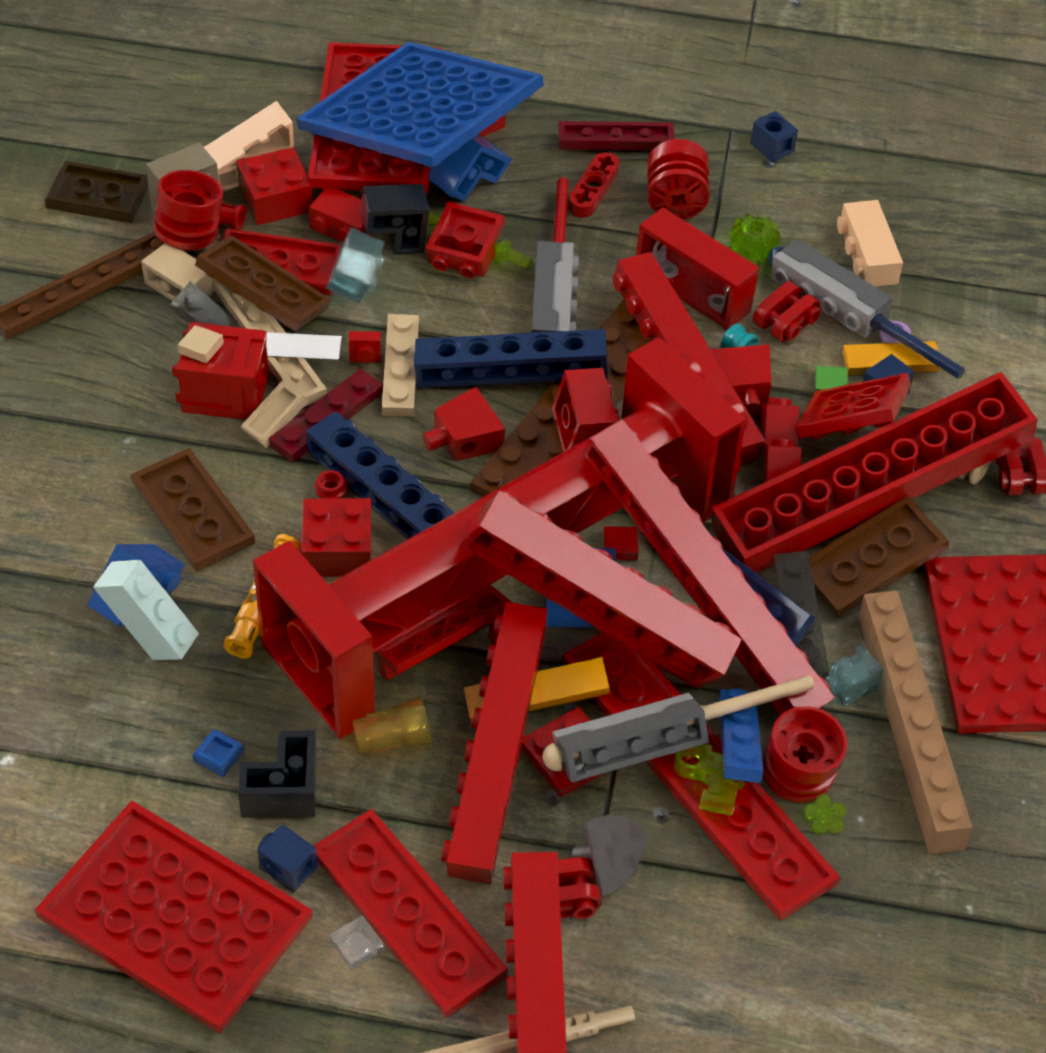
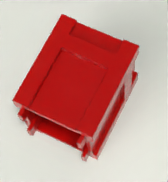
M190 322L188 331L183 330L182 332L183 338L194 325L222 334L224 344L207 363L181 354L177 366L172 365V375L179 380L180 392H175L176 403H181V412L247 420L262 403L270 377L267 331Z

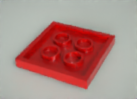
M908 373L816 391L796 426L799 439L811 437L814 440L821 439L832 432L842 431V433L848 434L859 430L863 426L873 425L879 428L892 423L911 386Z

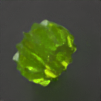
M746 213L744 218H737L729 233L731 250L744 258H749L751 262L754 259L764 262L769 252L780 245L781 237L778 224L772 223L770 217H760L759 213L754 217Z

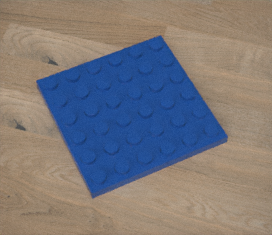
M407 42L297 117L296 121L298 129L311 132L314 135L325 136L335 141L346 142L357 147L378 151L381 154L399 157L402 160L434 167L544 86L543 75Z

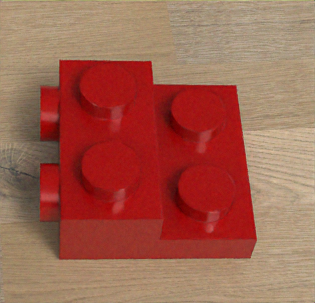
M448 201L425 248L428 263H431L432 267L439 271H446L448 268L459 270L462 276L469 279L475 278L476 275L485 277L496 254L494 246L505 225L504 215Z

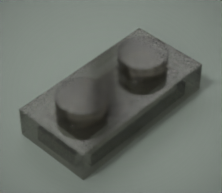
M191 281L169 305L189 324L190 322L231 327H235L238 324L236 320Z

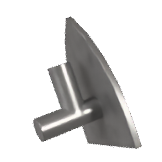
M606 815L584 823L589 845L575 846L572 851L573 858L586 857L593 861L601 897L615 891L627 882L635 871L645 847L647 834L636 823L622 816Z

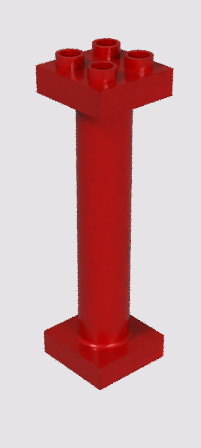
M659 337L629 353L627 357L621 419L625 421L628 427L633 428L637 432L641 444L649 454H652L658 460L663 473L669 481L674 482L678 486L682 498L691 509H694L700 515L702 523L712 518V507L734 496L737 473H739L741 468L740 454L744 430L748 426L746 412L735 397L729 394L721 396L704 380L700 366L691 356L687 354L677 355ZM598 433L330 584L325 582L290 540L253 560L261 646L340 740L375 719L374 652L508 575L460 546L478 510L498 491L515 495L525 507L534 512L538 511L546 514L556 526L577 534L623 508L582 454L590 438Z

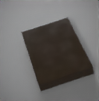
M64 161L45 199V206L48 209L132 223L149 187L148 178L144 174Z

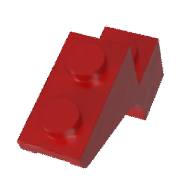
M768 397V403H760L761 432L765 439L763 445V483L801 466L802 448L797 446L798 432L796 428L799 422L800 407L791 404V399Z

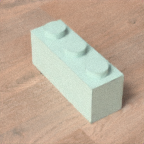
M141 560L111 562L93 587L152 660L182 659L199 634Z

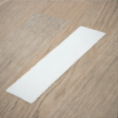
M267 332L268 356L339 360L341 336Z

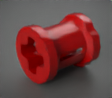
M222 201L219 224L231 226L232 229L242 230L246 220V206L239 204L236 207L225 204Z

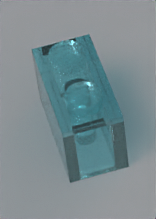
M351 227L340 246L326 288L360 303L365 293L371 294L377 283L378 277L374 276V272H379L385 256L381 255L384 242Z

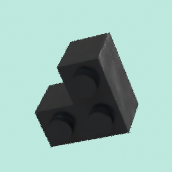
M424 185L363 186L361 212L366 234L389 233L394 255L424 253L429 206Z
M315 730L278 731L277 762H240L238 795L241 818L315 817L317 772Z

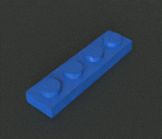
M720 689L718 702L749 692L743 689ZM757 706L720 716L724 778L761 783L763 762Z

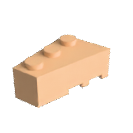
M276 101L205 146L206 151L217 162L218 179L223 192L239 186L236 160L294 147L293 122Z

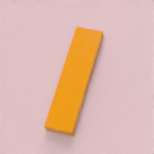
M600 657L537 671L529 711L610 694L603 658ZM481 684L464 687L471 724L475 708H482L484 697H479Z

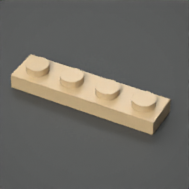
M388 314L382 416L414 417L416 390L414 355L415 340L418 339L419 315Z

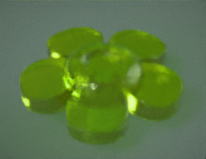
M826 794L819 795L815 801L816 805L809 804L805 808L806 818L815 820L812 824V830L820 835L825 834L827 829L835 834L840 833L844 828V822L840 818L845 816L847 812L846 807L841 802H836L831 807V797Z

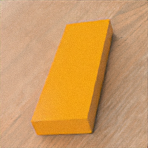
M935 341L924 342L938 351ZM902 343L843 345L842 355L848 375H864L866 370L890 354L897 357L914 373L940 371V367Z

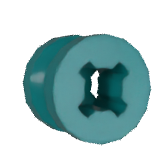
M736 323L726 331L721 340L720 347L759 345L760 339L753 333L748 334L744 326Z

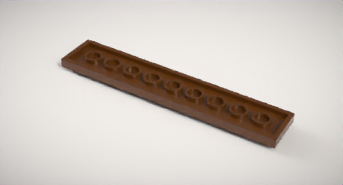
M624 299L599 328L606 329L608 378H606V381H610L612 385L611 399L614 407L620 403L624 396L628 354L649 343L648 339L642 336L634 315L628 312ZM555 381L473 478L470 482V491L484 497L563 452L552 411L561 381Z

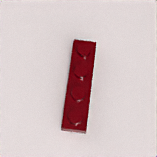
M558 121L559 149L653 150L662 142L675 139L673 122Z
M360 368L269 437L270 447L291 463H294L307 453L306 430L335 411L345 419L352 418L383 394V384Z

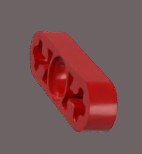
M600 153L593 158L570 194L569 211L572 215L586 218L594 214L618 176L619 159L617 156L611 153ZM590 182H596L601 184L602 186L594 188L588 186L587 184Z

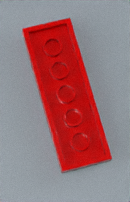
M372 808L313 845L317 848L318 864L445 1018H448L508 976V967Z

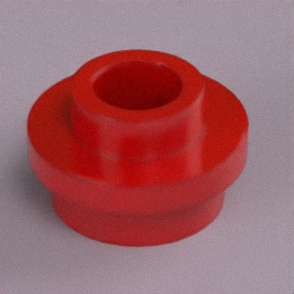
M328 470L318 476L314 484V490L320 499L343 498L347 493L348 486L346 479L341 473Z

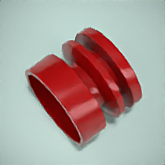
M686 139L665 141L653 148L648 156L647 200L651 209L657 212L661 208H665L681 219L694 217L702 212L708 205L710 197L709 158L706 151L699 144Z
M177 170L161 177L157 190L156 202L158 206L155 210L153 226L155 235L163 243L183 250H199L213 244L218 235L219 213L223 200L221 184L215 178L194 170Z
M811 706L794 707L782 713L774 723L762 756V777L770 790L782 799L795 803L813 802L824 797L833 786L838 770L846 755L848 741L844 728L835 717L825 710Z

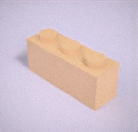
M879 201L844 203L842 214L837 218V228L839 234L844 236L847 255H851L853 259L854 274L875 287L898 284L903 261Z

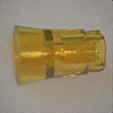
M421 696L382 711L366 714V718L363 717L352 721L359 753L371 752L373 749L374 753L409 746L432 745L428 720Z

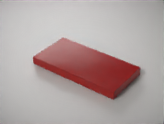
M226 228L222 240L232 235L320 293L332 295L345 254L344 245Z

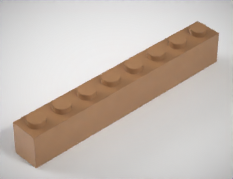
M898 590L864 594L858 620L928 853L938 854L963 851L973 827Z

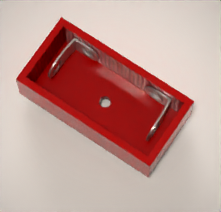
M661 208L640 224L636 255L652 252L681 301L727 330L751 312L759 272L757 265L665 208Z

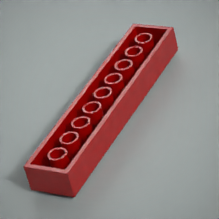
M1001 371L712 507V530L728 552L758 573L871 519L906 496L913 499L1032 442L1038 419Z

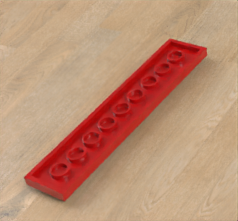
M604 632L562 654L561 663L563 665L600 657L603 658L610 694L592 697V699L606 716L681 695L653 662ZM706 724L709 743L645 762L778 920L782 921L837 886L840 876L759 783L724 778L721 740Z

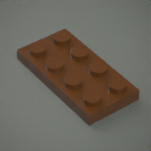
M232 235L198 255L195 266L204 271L207 276L218 280L230 288L233 293L241 295L258 309L267 312L281 321L284 326L294 331H298L327 310L331 301L330 298Z
M190 448L131 474L132 484L195 572L255 544L253 532Z
M906 496L798 563V571L839 618L861 604L864 594L880 592L949 548V540L915 503Z

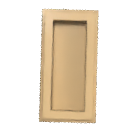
M282 380L240 427L247 435L267 448L270 445L269 437L288 424L309 400L299 390L285 380Z

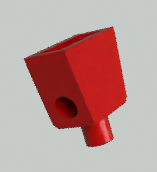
M769 344L710 349L750 416L761 411L760 403L768 402L771 389Z
M475 387L436 408L434 411V429L423 433L422 437L428 451L444 446L453 460L460 461L496 452L505 441V427L478 388Z

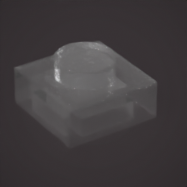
M363 915L330 934V942L351 970L384 951L383 942Z

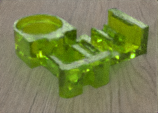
M707 744L675 752L673 765L679 775L709 784L708 790L703 789L699 809L732 816L737 789L743 788L745 781L736 780L739 781V783H736L733 779L724 778L722 754L713 752L712 745ZM686 755H693L700 760V763L689 765L683 762L681 758Z

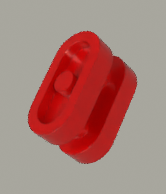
M788 281L758 305L753 314L752 321L763 330L773 325L771 335L780 342L785 343L788 340H794L808 324L812 325L818 320L821 314V303L810 294H806L800 299L802 289L793 282Z
M1034 437L1032 442L1022 446V448L1013 450L992 461L993 464L998 465L999 489H1004L1005 495H1021L1024 485L1029 486L1032 495L1046 494V456L1039 437ZM1021 460H1022V462H1023V467H1024L1025 472H1023Z
M586 857L559 859L561 918L575 917L585 919L593 916L602 905L599 888L592 884L596 880L593 861Z

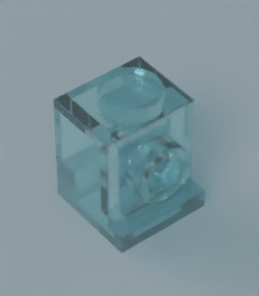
M862 644L856 648L854 656L850 658L843 657L835 662L832 666L831 674L824 679L828 683L833 696H836L841 704L846 706L878 690L883 668Z

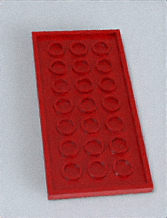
M329 42L320 102L399 49L401 45ZM314 135L308 172V183L312 184V188L358 191L363 190V186L423 184L425 193H428L430 167L417 162L402 160L392 155L381 154L378 151L364 147H357L346 142L335 141L325 136Z

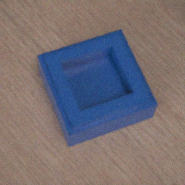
M213 729L193 753V761L224 778L244 752V745Z

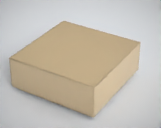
M194 325L177 345L179 354L207 363L224 344L222 334Z

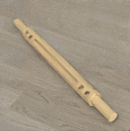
M630 1005L597 1014L594 1011L565 1017L566 1042L599 1034V1029L635 1021L633 1007ZM507 1031L421 1053H517L516 1039H509Z

